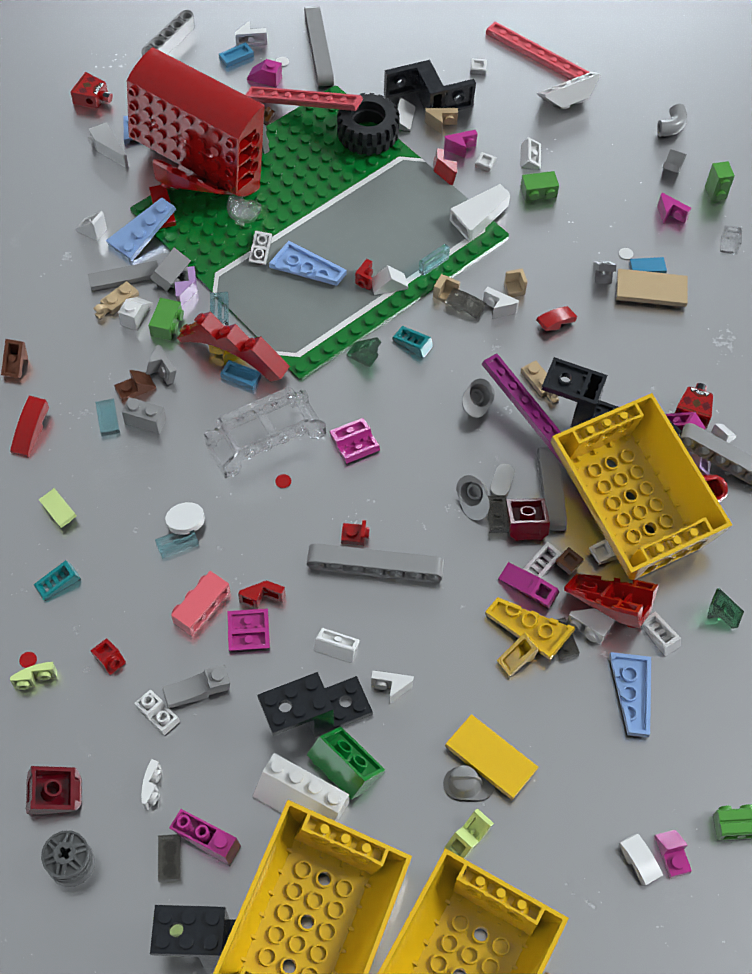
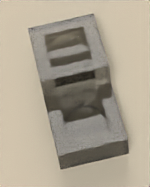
M455 288L451 290L445 303L458 312L463 309L476 319L480 316L486 305L479 298Z

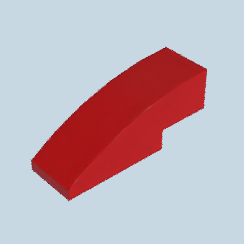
M28 396L14 433L10 449L11 453L29 458L43 429L42 422L49 410L47 400Z

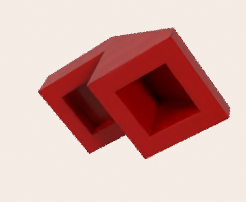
M437 148L433 160V171L448 184L453 185L457 174V162L445 160L444 149Z
M266 580L240 590L238 596L240 603L258 609L264 596L283 602L286 593L284 586Z

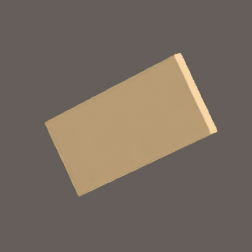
M618 269L616 300L686 307L688 303V276Z

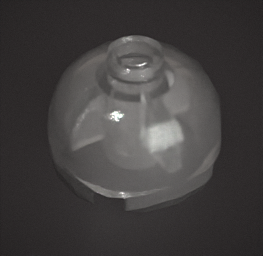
M229 196L227 212L235 220V224L245 226V223L256 221L260 215L262 207L260 203L250 199L244 200L238 196Z

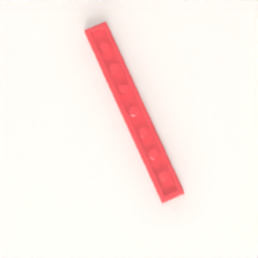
M494 22L486 29L487 35L570 80L589 73V71L497 22Z
M251 86L246 93V96L261 103L356 111L363 100L361 95Z

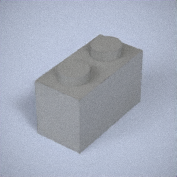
M173 248L154 271L150 279L168 291L170 287H175V282L180 281L178 279L180 275L184 276L187 273V267L191 260L176 248Z
M131 397L128 398L122 410L126 425L160 434L166 421L164 407Z

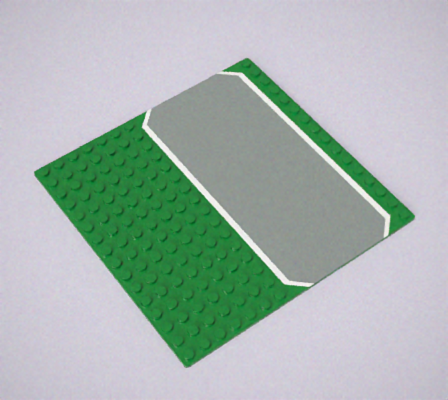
M336 85L324 91L346 94ZM299 106L266 126L270 151L266 154L262 153L260 188L256 192L241 197L234 194L227 195L181 188L178 190L172 187L170 189L167 188L170 202L176 208L174 211L176 225L161 228L154 235L170 252L173 248H176L191 260L188 267H195L196 278L255 337L261 336L290 366L288 370L298 380L304 379L434 290V285L441 274L450 278L509 238V233L493 220L472 241L468 242L450 221V209L469 199L457 188L448 184L437 175L428 163L399 138L391 148L389 147V150L386 152L382 151L378 155L372 154L367 156V154L359 155L357 152L353 153L349 148L343 146L338 138L337 112L339 109ZM374 122L359 123V125L368 127L378 125ZM151 195L130 207L131 213L135 217L153 205ZM255 231L272 234L266 265L249 262ZM288 241H291L346 269L347 275L335 286L269 268V262ZM367 258L373 261L372 278L388 265L404 273L408 289L374 295L372 288L367 290L355 284V272Z

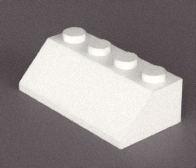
M275 753L264 768L253 794L254 799L281 814L287 800H290L336 822L339 821L349 803L348 793Z

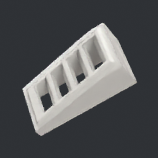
M547 542L523 569L532 573L529 570L532 567L539 573L537 576L542 579L556 565V559L562 553ZM549 552L554 558L551 559L546 553ZM543 557L549 563L545 564L540 558ZM538 562L544 569L541 570L535 563Z
M656 611L647 617L642 624V628L665 656L681 647V637ZM653 622H657V624L653 625L652 627L649 626Z

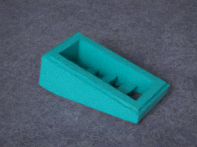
M401 326L392 337L393 341L421 357H425L433 347L431 337Z
M65 560L33 585L43 600H47L81 578L71 563ZM66 571L69 572V574H70L69 576H66V574H65ZM58 576L62 577L63 580L61 582L58 579ZM51 580H54L55 586L52 585ZM44 584L48 586V588L50 589L49 591L45 590V588L43 587Z

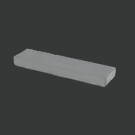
M157 260L90 273L88 278L91 291L120 286L126 281L128 283L150 280V277L158 267Z

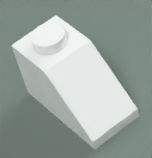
M139 297L126 299L118 311L121 325L137 331L151 309L153 302Z

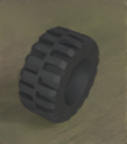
M361 93L360 95L363 100L356 111L338 110V138L342 145L349 148L353 153L357 152L359 155L367 154V156L372 154L378 155L382 151L386 152L389 150V147L391 148L399 137V110L393 102L391 103L390 99L384 98L383 95ZM374 122L378 125L368 127L359 125V123Z

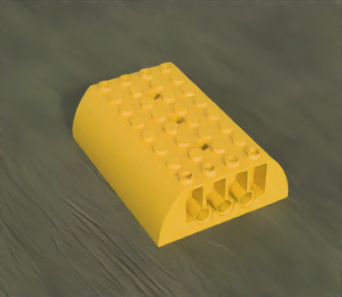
M653 393L567 429L551 438L554 450L630 580H636L703 548L732 526L731 521ZM607 460L614 461L616 467H609ZM626 493H632L635 496V500H629L626 497ZM645 526H652L654 533H648Z
M287 800L213 974H368L412 856ZM325 873L329 876L330 882L328 885H321L319 883V874ZM303 916H309L312 919L313 924L311 928L306 929L302 927L301 918ZM285 960H291L294 963L295 969L293 973H286L283 970V962Z
M445 848L377 974H453L456 970H462L465 974H542L569 918ZM477 929H483L487 933L486 940H477L474 932Z

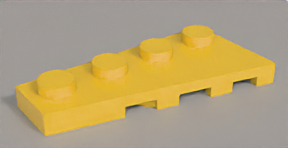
M499 597L485 611L486 616L516 637L520 638L524 633H527L539 647L538 652L549 660L553 658L575 631L574 626L564 625L556 619L546 618L535 611H528L517 604Z

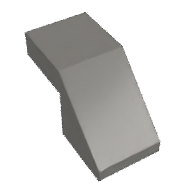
M670 149L662 168L679 173L687 154Z

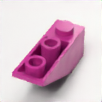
M510 562L507 563L498 578L550 609L560 593L557 587Z
M180 809L169 829L210 856L229 866L241 847L238 839L233 835L183 809Z

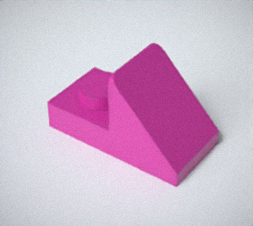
M476 129L445 136L444 150L465 158L466 148L477 145L478 133Z
M663 192L661 193L657 206L662 222L664 223L669 216H672L685 223L688 220L691 207Z
M676 830L656 834L654 837L669 879L690 874L692 870L684 850L688 846L686 841Z

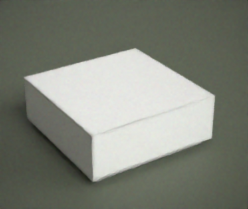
M472 58L470 74L486 75L487 60Z
M481 152L475 162V167L490 172L496 163L497 157Z

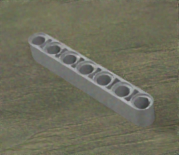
M320 6L304 7L318 87L334 86L333 70Z
M311 544L308 550L306 565L318 570L439 582L443 578L444 560L437 556Z

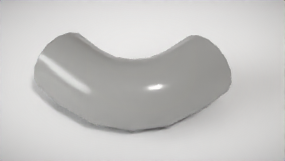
M675 104L669 109L671 119L658 121L657 134L659 137L675 135L684 129L687 123V112L683 104Z

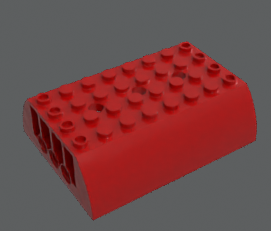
M154 47L148 50L134 66L126 80L129 137L236 196L243 197L256 192L260 188L265 105Z

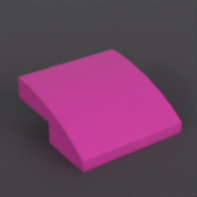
M364 418L329 431L335 446L346 464L380 451V445L373 437L371 428Z
M268 608L227 611L229 651L270 648Z

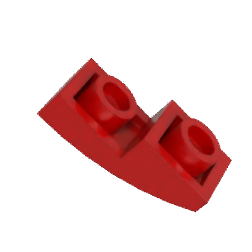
M564 306L540 315L536 321L545 331L560 329L561 324L575 322L578 316L568 306Z

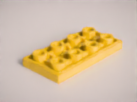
M472 714L445 744L447 749L511 800L516 797L539 768Z

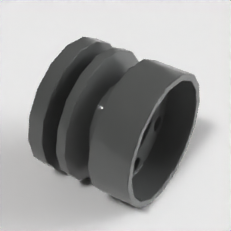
M71 830L60 831L53 834L42 848L41 861L43 867L57 884L64 887H75L84 883L91 876L95 865V857L87 841L79 833ZM65 853H68V855H69V858H68V859H65V858H64L63 855H64Z

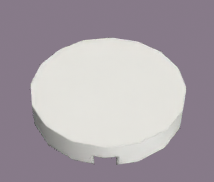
M185 502L172 507L167 512L165 520L171 532L186 535L190 534L189 531L198 530L204 524L205 516L203 509L198 504Z

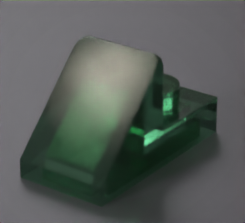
M378 337L357 341L346 355L371 367L379 356L377 351L382 342Z
M717 588L707 617H720L731 628H738L744 611L720 588Z

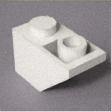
M593 608L571 611L566 623L574 626L575 631H580L590 641L601 645L613 628L616 620Z

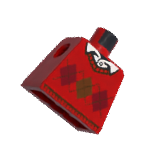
M87 72L82 75L70 91L73 104L90 108H99L103 101L110 103L113 98L112 93H109L107 90L106 82Z
M697 383L695 388L687 387L677 405L675 413L696 412L705 428H707L712 417L713 394L706 391L707 386L703 383Z

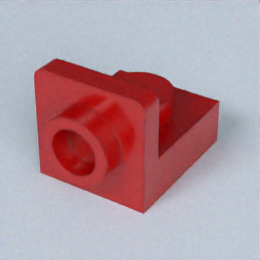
M366 258L355 272V284L370 290L372 288L373 261Z
M362 520V525L343 523L341 544L364 546L365 539H369L370 527H366V520Z
M107 638L90 650L92 655L104 666L110 675L126 663L118 648Z

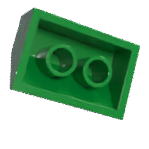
M342 727L319 736L307 753L313 764L319 767L327 775L328 779L333 781L342 791L348 793L351 800L363 794L386 771Z

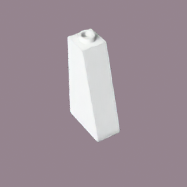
M499 184L451 208L450 221L470 242L509 206L510 193Z

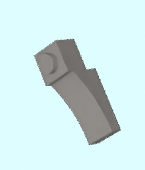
M225 665L204 669V672L193 677L163 686L162 690L167 708L208 699L211 694L227 691L230 688V680Z

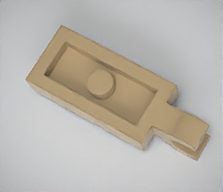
M126 281L100 300V304L93 308L96 311L95 316L101 319L108 312L112 315L120 310L126 299L138 297L139 291Z
M536 360L521 368L523 376L541 397L546 395L553 404L559 401L557 395L541 390L547 373Z

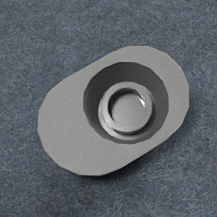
M481 378L470 383L462 397V405L468 415L479 418L486 413L495 395L491 383Z
M463 476L459 479L456 486L462 509L470 519L481 520L486 517L490 508L487 486L476 476Z
M465 765L448 771L443 781L446 793L453 799L485 800L491 796L495 788L494 785L473 768Z

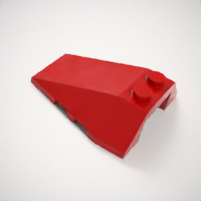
M153 159L155 179L161 182L160 185L170 189L172 187L177 190L181 188L233 195V193L181 165L176 168L163 160Z
M578 573L564 586V591L617 622L626 624L630 628H640L651 613L658 590V584L641 580H633L632 583L620 582V578L614 577V581L601 580L602 576Z

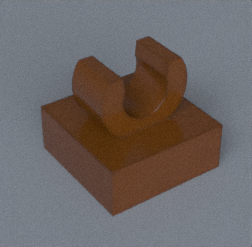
M264 107V125L267 126L275 117V111L271 110L270 107Z
M568 547L556 559L555 563L571 575L583 563L584 559Z

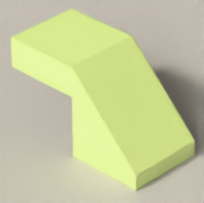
M476 809L464 826L454 833L444 848L465 859L484 838L494 823L479 809Z

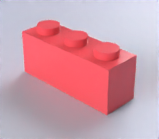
M209 571L207 575H203L199 579L198 585L186 594L185 600L181 604L176 605L172 610L173 623L193 636L230 593L229 583L212 571Z

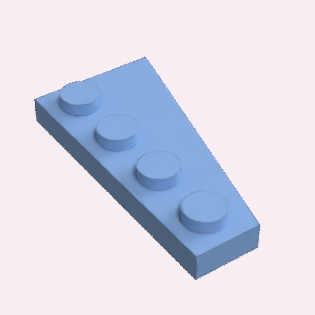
M160 198L109 237L106 242L133 261L176 210L175 206Z
M288 241L269 262V268L335 286L347 275L346 269L291 241Z
M610 652V662L627 735L649 738L651 657Z

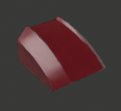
M544 498L506 499L508 527L512 538L516 541L533 539L541 541L549 535L550 520Z
M30 767L26 780L25 809L27 814L77 811L82 804V778L77 768Z

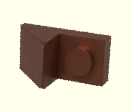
M5 339L1 375L21 378L23 360H28L25 342Z
M129 370L131 378L114 385L122 403L127 401L129 397L135 398L156 389L149 374Z

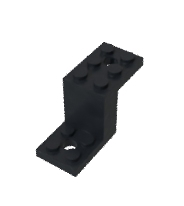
M430 60L387 69L384 72L385 98L416 92L424 109L458 108L459 111L474 107L475 80L470 79L443 86Z
M556 357L553 358L541 390L577 402L570 427L577 426L618 408V406L601 401L608 375ZM567 377L570 379V381L564 382L561 380V378Z
M318 672L257 695L273 736L309 723L314 738L334 729L373 715L371 706L357 676L324 688ZM347 698L352 703L348 707H343L340 705V701ZM288 703L291 705V709L288 712H282L279 709L280 705Z
M155 905L150 955L199 957L204 968H215L236 919H229L226 907ZM176 924L183 927L182 934L178 937L171 936V927Z

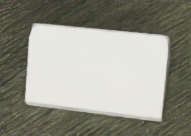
M400 98L398 105L400 114L399 130L410 131L416 107Z
M529 137L522 142L521 168L541 169V143Z
M321 628L315 640L314 651L352 662L360 640Z

